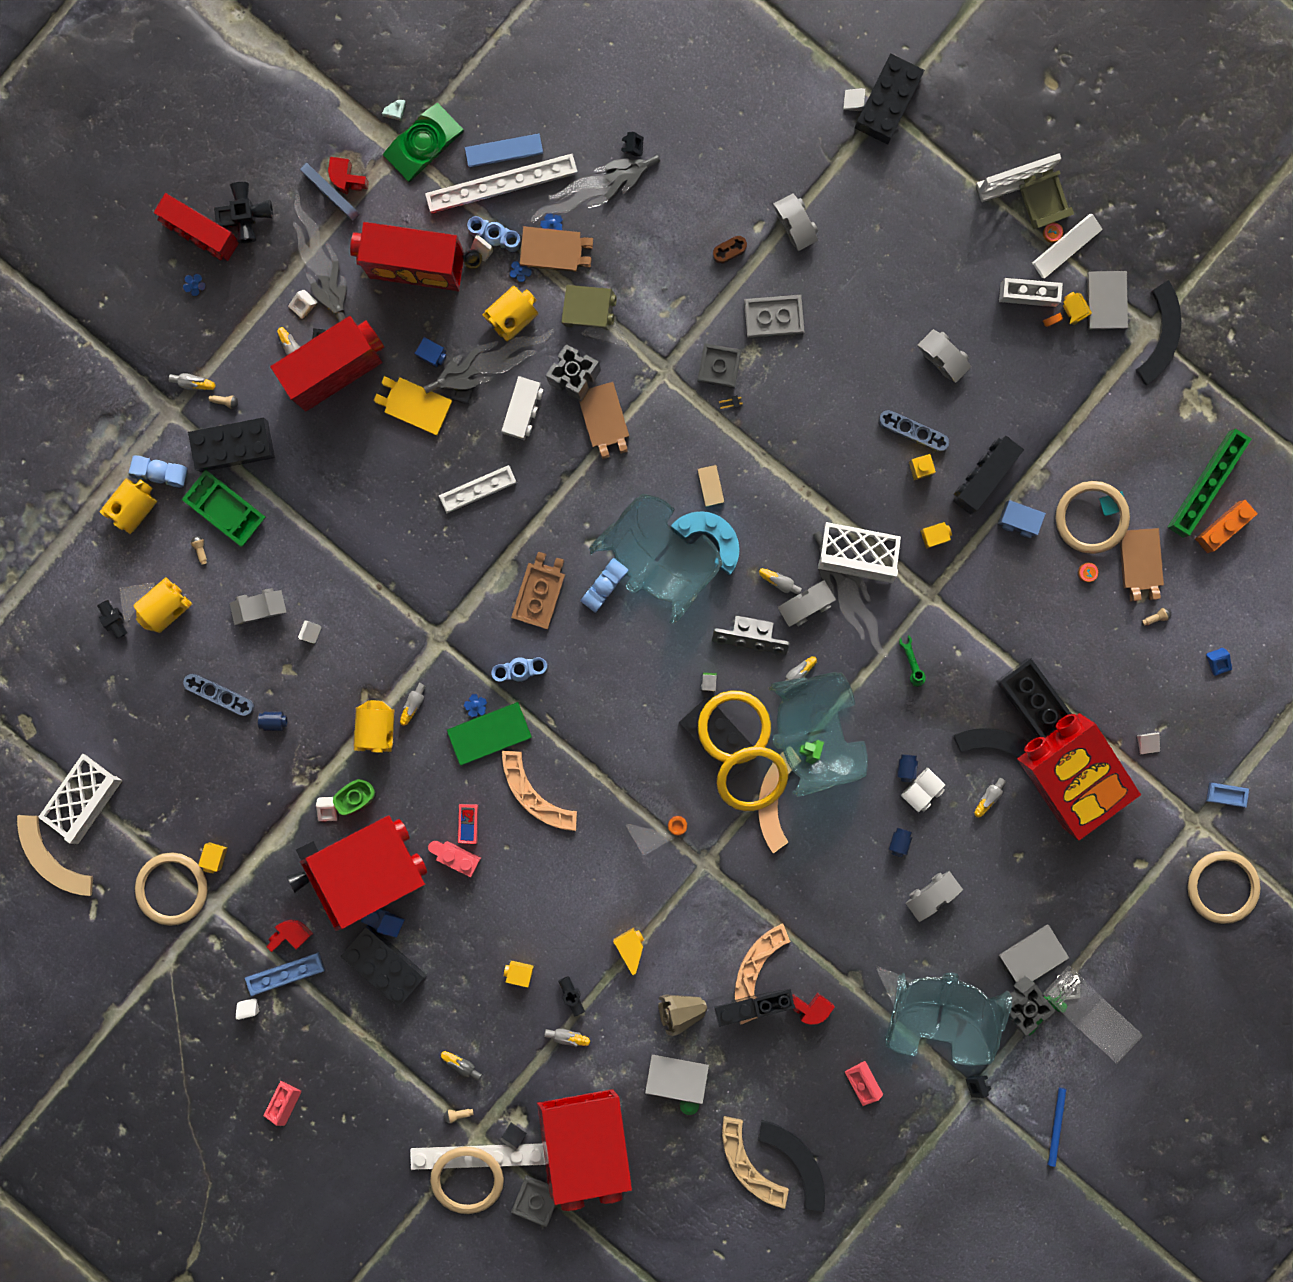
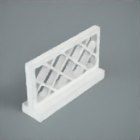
M1060 153L977 182L976 187L981 201L984 202L1020 190L1019 185L1024 184V179L1034 175L1036 179L1042 177V172L1054 169L1061 160Z
M826 522L818 569L893 583L898 573L897 563L901 537ZM829 529L836 530L840 536L833 540L828 534ZM854 533L859 539L851 543L846 535ZM867 537H874L877 544L870 547L865 539ZM841 538L848 545L842 551L835 543ZM887 540L895 541V548L890 551L884 545V542ZM860 542L867 549L861 554L854 547ZM831 545L838 552L834 556L826 555V548ZM879 545L886 553L880 558L873 551ZM851 549L857 557L848 559L844 552ZM870 553L875 561L868 563L862 556ZM888 556L893 562L892 567L885 566L881 560Z
M82 754L41 812L39 818L65 837L64 839L68 843L79 844L122 780L110 774L87 755ZM84 761L89 763L90 772L82 773L81 766ZM102 773L106 776L101 784H96L95 774ZM91 775L92 785L84 787L82 776ZM78 777L79 788L71 789L70 781L72 778ZM92 788V798L85 800L84 790ZM80 790L81 801L73 803L71 792ZM67 793L68 804L60 805L59 797L61 794ZM81 804V814L74 816L73 805ZM68 806L70 817L61 818L60 808ZM56 809L57 820H50L46 817L50 810ZM70 820L71 828L68 832L63 830L62 821Z

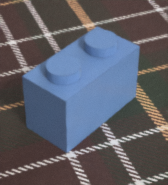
M1009 500L1004 505L998 524L1003 525L1002 528L1012 532L1017 530L1021 532L1020 535L1031 538L1038 535L1046 513Z

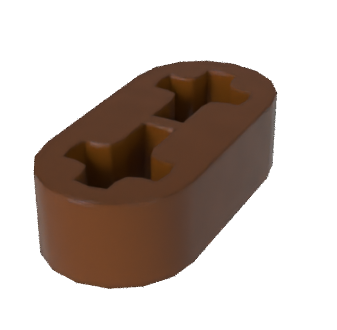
M735 236L719 244L713 250V259L717 263L723 264L743 254L747 247L745 238ZM735 241L743 243L740 250L738 247L731 249L735 246ZM718 250H721L722 252L726 250L729 251L725 253V258L722 259L721 256L717 257Z

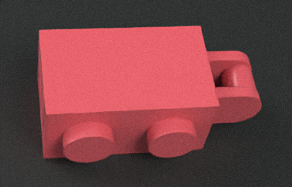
M433 841L428 845V850L438 856L437 861L469 877L473 876L481 860L480 857L448 841L444 844Z

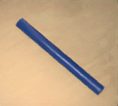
M1065 1088L1058 1089L1048 1165L1053 1167L1056 1166L1067 1090Z

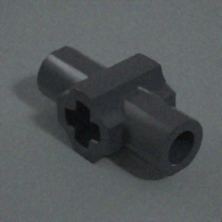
M109 600L98 604L97 607L102 614L99 618L103 627L107 631H112L116 639L125 636L127 631L123 623L126 621L122 612L118 608L113 609Z
M569 976L560 979L558 982L564 993V1003L570 1006L574 1017L584 1013V1007L579 999L581 996L579 989L574 988ZM569 992H571L572 995L576 994L575 1000L567 998Z

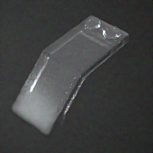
M1070 966L1043 993L1059 1011L1116 1064L1143 1036Z

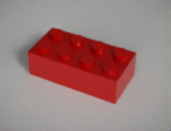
M167 193L164 194L153 212L158 217L157 221L162 223L165 228L170 231L174 230L187 241L190 239L198 248L203 251L206 249L213 257L220 261L222 258L228 261L239 244L237 238L230 231Z

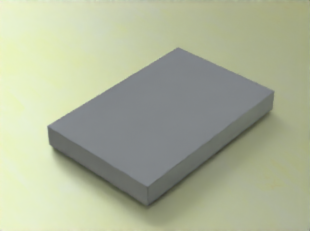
M1127 271L1088 272V306L1092 312L1088 316V330L1127 329Z
M801 295L744 299L747 338L804 334Z
M1048 924L999 955L1016 983L1024 976L1034 981L1069 958Z
M652 1055L645 1094L702 1105L709 1065Z

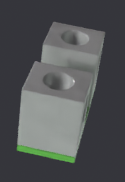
M702 673L701 690L716 691L717 673Z

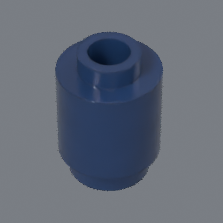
M283 712L259 713V729L264 731H283L284 727H287V715H284Z
M901 754L897 777L901 778V782L912 783L913 779H917V756Z
M897 828L896 832L893 833L889 850H892V855L903 857V854H908L912 841V832Z

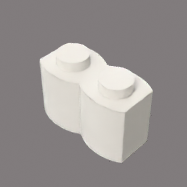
M926 768L904 790L901 796L917 812L921 810L924 812L931 805L930 800L934 796L938 798L944 792L943 787L945 784L929 768Z

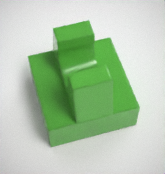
M816 740L813 743L805 742L804 745L800 746L799 753L806 756L805 762L814 764L820 760L824 742Z

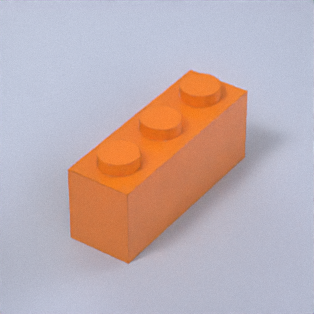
M1246 500L1239 501L1197 536L1195 540L1207 553L1214 552L1258 513Z

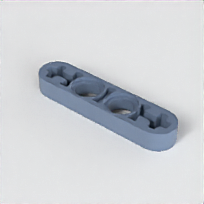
M305 163L300 168V171L349 219L354 221L358 217L359 213L308 163Z
M886 410L879 416V424L883 428L927 448L942 452L949 446V439L946 435L896 412ZM890 415L891 420L896 421L898 418L900 421L897 423L896 428H893L895 423H884L885 419H883V416ZM902 422L909 423L910 430L908 432L901 431L900 424ZM919 430L927 432L928 437L926 440L918 438L917 433ZM932 434H934L933 439L939 440L942 438V442L945 445L939 448L937 447V442L931 441V444H929L928 441L931 439Z
M189 674L184 678L183 684L187 690L242 716L250 715L254 711V704L250 699L202 676ZM196 678V679H195V682H196V683H198V684H203V686L201 687L200 692L198 691V690L200 689V687H198V686H192V688L190 687V686H191V683L189 682L190 679ZM209 685L215 688L213 696H208L205 692L206 687ZM227 693L230 694L233 699L232 702L228 705L225 704L222 699L223 696ZM236 702L240 704H245L247 702V707H249V710H245L244 712H242L243 708L238 705H235Z

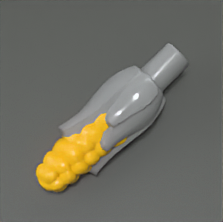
M283 327L277 330L280 342L287 355L300 348L292 335Z
M192 374L169 375V382L178 383V386L184 389L203 391L213 390L216 386L214 382Z
M762 568L759 570V575L782 592L789 593L791 591L799 595L802 588L794 585V581L791 578Z
M811 656L790 670L785 677L786 680L780 684V687L785 691L791 685L799 684L817 663L816 657Z
M419 683L416 690L410 692L400 717V724L402 726L410 722L412 716H414V713L424 700L422 693L426 687L425 685Z
M999 778L995 785L992 784L987 788L974 812L976 817H982L1002 796L1003 791L1001 789L1006 783L1004 779Z
M560 1028L555 1031L545 1030L544 1037L552 1038L558 1044L577 1047V1045L588 1046L590 1044V1039L578 1032Z

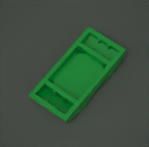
M436 103L422 113L408 130L399 135L386 149L383 156L410 183L464 130L439 103Z
M207 470L202 473L182 498L186 504L241 547L246 544L266 518L255 507Z

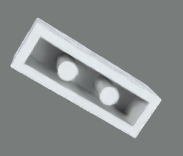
M1005 278L1000 285L999 302L1056 307L1061 303L1063 283Z
M518 376L502 428L503 434L525 440L526 436H530L532 430L530 422L532 418L536 417L538 407H535L537 399L541 400L544 389H541V383Z

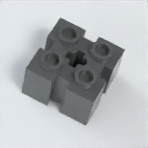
M566 344L558 356L560 363L558 365L553 363L546 377L549 385L560 391L565 387L568 395L582 401L589 390L588 382L593 383L601 368L599 361L586 354L584 358H581L578 350Z
M1024 976L1013 985L1015 990L1012 993L1006 991L996 1002L1009 1015V1019L1015 1027L1027 1036L1038 1027L1036 1022L1039 1019L1045 1021L1055 1010L1049 1001L1042 996L1043 993L1037 985Z

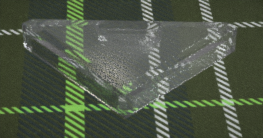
M615 320L613 326H610V331L604 328L589 327L581 332L582 336L625 347L629 346Z
M155 582L119 588L124 623L130 622V619L136 613L133 605L156 586Z
M626 824L628 831L643 856L674 838L670 834Z
M877 966L876 970L895 1011L899 1013L911 979Z

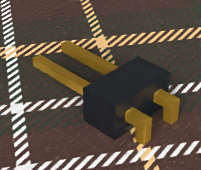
M736 395L732 396V399L719 401V403L733 402V405L720 407V409L732 406L734 408L740 407V405H743V402L739 403L741 397Z

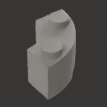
M794 193L773 203L779 221L786 230L790 242L798 251L818 241L816 235L818 232L817 226L814 222L810 221L804 210L806 207L801 198L797 199Z
M933 329L917 346L924 357L931 361L946 378L956 383L972 367L967 361L969 357L965 352L959 351L949 341L950 338L944 332L939 333Z
M825 580L778 606V609L789 627L795 623L799 626L808 621L806 617L818 610L822 613L831 607L830 603L836 599Z
M273 588L262 590V594L252 597L247 595L237 596L235 601L229 603L234 625L258 621V619L270 618L286 613L282 591H274Z
M950 871L944 874L940 872L932 877V882L921 890H914L909 895L911 898L906 902V905L920 922L937 912L941 905L953 900L963 889Z

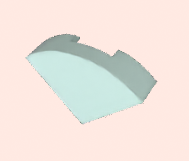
M397 100L386 106L382 115L401 121L406 104L405 100Z

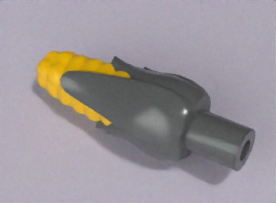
M446 1051L441 1053V1058L446 1061L447 1065L460 1075L467 1078L471 1076L479 1081L482 1074L475 1070V1066L471 1062L457 1054L454 1055Z

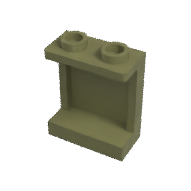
M1053 169L1042 172V177L1036 179L1034 175L1024 179V184L1019 185L1033 229L1074 215L1072 207L1068 208L1058 178L1059 170L1053 172Z
M566 285L561 323L565 327L577 325L604 328L610 331V326L614 324V314H612L613 307L616 306L617 296L612 289Z

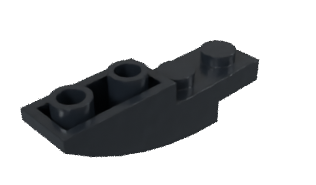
M784 989L732 1000L730 1003L715 1006L714 1010L718 1026L721 1027L755 1017L760 1018L794 1009L795 1004L791 989Z

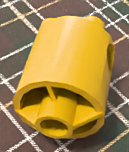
M512 286L488 307L482 315L495 327L494 330L498 335L508 342L539 314L533 306L537 301L527 289L521 293L515 286Z
M125 478L104 504L100 513L106 518L112 519L114 521L113 524L119 529H124L131 534L157 503V500L150 495L153 488L141 479L135 484L133 481Z
M165 577L133 606L136 609V620L144 629L161 633L183 614L192 603L188 598L180 594L182 590L175 583L173 584Z
M368 700L361 706L356 707L354 751L392 752L395 709H391L383 701Z

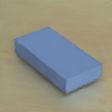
M1209 782L1206 801L1246 808L1249 789Z

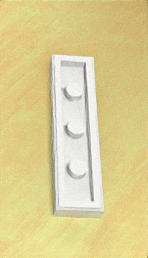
M1089 214L1032 262L1042 278H1046L1102 230L1094 215Z
M508 465L441 494L439 497L448 514L512 486L517 482Z

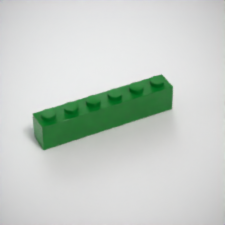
M1236 428L1227 433L1167 528L1183 538L1191 535L1252 440L1250 437Z

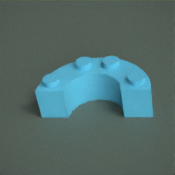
M701 511L686 514L671 525V528L685 540L690 535L696 533H705L713 537L719 548V556L715 564L729 576L731 575L739 558V542L735 531L726 520L716 514Z

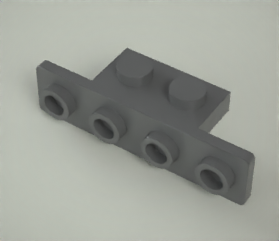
M741 616L735 617L733 631L714 628L712 641L719 644L751 648L756 651H767L777 655H787L790 645L788 641L771 638L773 622Z

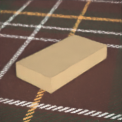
M717 466L697 469L705 507L724 503Z

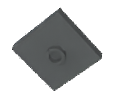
M704 343L697 382L735 388L742 350Z
M526 1175L511 1213L547 1227L556 1206L550 1197L548 1184Z

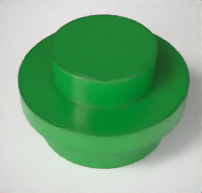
M680 1101V1109L686 1115H693L698 1111L699 1104Z

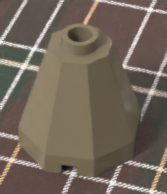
M659 996V1000L662 1001L658 1003L660 1018L663 1026L667 1025L668 1030H665L667 1035H678L705 1017L707 1005L701 997Z

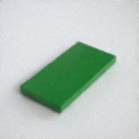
M519 702L447 729L460 765L532 738Z

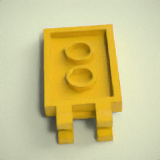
M384 376L382 384L390 388L391 391L387 398L376 394L374 398L375 403L386 407L384 411L386 414L438 436L453 401L432 391L426 394L423 387L399 377L398 382H395Z

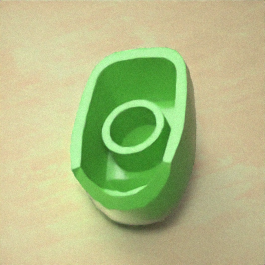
M357 779L347 784L334 795L333 804L341 815H351L365 808L373 801L375 789L369 782Z

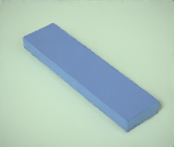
M540 133L465 147L469 168L543 154Z
M318 952L245 977L250 995L253 996L324 972L325 969Z

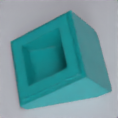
M1109 495L1099 498L1104 516L1119 512L1116 502Z

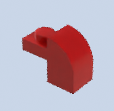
M330 157L329 177L340 192L348 194L349 187L355 191L368 189L369 181L365 176L351 175L352 164L349 159Z
M286 920L274 927L279 934L275 932L268 939L270 943L266 947L272 952L286 939L295 949H298L313 933L305 924L298 920Z
M818 992L809 1005L792 994L795 1004L793 1010L799 1014L803 1012L800 1020L806 1024H819L823 1022L835 1008L833 1003Z

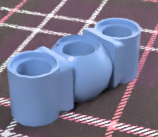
M478 216L469 219L467 226L473 237H476V235L480 236L491 246L500 245L501 248H506L510 252L520 249L521 240L516 231L504 228L498 222L489 223ZM474 224L482 225L480 230H472ZM498 231L499 235L496 238H492L490 233ZM512 237L517 239L514 245L507 243L508 239Z
M134 455L128 475L136 479H149L156 483L165 482L166 485L182 488L188 468L180 464H167L160 460L151 461L150 458Z
M613 558L580 602L596 613L629 569Z
M518 657L510 663L496 665L492 669V677L499 682L512 679L522 682L530 676L544 674L547 671L548 664L540 657L534 659ZM536 661H542L544 664V668L540 672L534 670L533 665ZM518 664H522L525 667V672L522 675L515 673V667ZM500 667L506 671V675L502 679L496 676V671Z

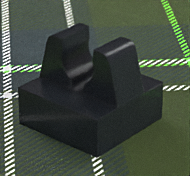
M627 132V136L622 138V141L627 143L626 148H621V151L636 157L642 156L644 137L635 132Z
M970 1076L965 1079L971 1098H985L989 1096L991 1086H986L985 1083L988 1076Z

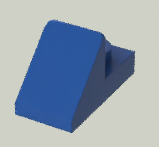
M380 908L363 917L361 922L377 929L376 932L397 937L405 919Z

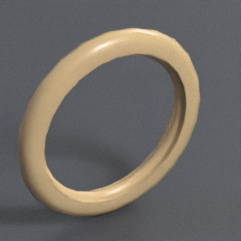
M1098 481L1082 482L1069 489L1060 499L1056 509V527L1061 538L1073 549L1082 553H1102L1112 549L1125 536L1130 522L1129 506L1123 495L1113 486ZM1083 492H1103L1109 495L1119 508V526L1113 536L1102 543L1086 544L1080 542L1071 535L1066 526L1065 514L1067 507L1073 498Z
M1219 851L1206 855L1197 862L1189 876L1188 894L1193 907L1201 916L1214 923L1229 924L1242 920L1255 908L1260 896V879L1256 869L1246 858L1234 852ZM1225 860L1238 864L1245 870L1250 879L1251 891L1248 901L1241 909L1231 914H1218L1210 911L1204 906L1198 895L1197 885L1201 873L1207 866L1217 861Z
M164 853L146 862L140 870L135 884V896L142 912L152 921L168 926L180 925L194 918L203 908L208 891L207 880L202 869L194 860L178 853ZM174 862L186 866L194 874L198 884V893L194 904L189 910L177 916H166L156 912L148 904L145 897L144 887L148 875L154 868L164 863Z
M464 1146L446 1152L437 1160L431 1172L430 1183L436 1199L444 1207L461 1214H473L489 1208L496 1202L503 1189L504 1177L500 1165L492 1155L476 1147ZM460 1156H473L481 1159L490 1167L494 1176V1186L487 1198L479 1203L466 1205L454 1202L444 1194L440 1184V1175L445 1165L452 1159Z

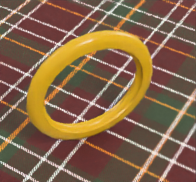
M742 691L720 693L708 701L700 713L698 720L700 742L704 749L718 761L725 762L732 754L724 753L713 745L708 735L707 725L712 711L724 702L739 700L752 706L761 720L760 738L754 747L765 748L771 735L769 713L765 706L749 693ZM757 756L746 757L736 764L748 762Z
M764 747L741 749L727 758L721 766L717 776L718 793L726 804L742 811L763 809L774 803L784 792L788 781V768L784 759L771 749ZM750 756H763L772 760L778 769L779 780L776 788L767 797L754 802H743L735 799L729 793L726 785L729 770L738 761Z

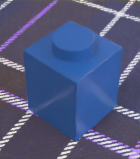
M425 337L415 352L418 358L436 368L439 364H443L447 356L445 354L446 350L442 346Z

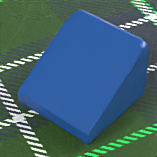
M1220 648L1206 654L1214 676L1232 670L1230 654L1225 648Z

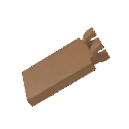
M523 226L520 266L577 272V266L590 268L591 257H581L582 248L592 249L593 238H580V232Z
M610 382L589 388L585 397L579 403L593 448L599 446L602 459L610 457L607 446L618 443L620 454L628 452L625 438L629 437V433L614 383Z
M1159 528L1127 530L1125 536L1120 541L1123 587L1129 588L1130 601L1142 600L1140 590L1149 589V600L1161 599L1158 586H1163L1164 582Z
M538 552L535 563H528L511 618L548 629L566 574L560 573L564 563L563 559L556 558L554 567L543 564L546 554Z

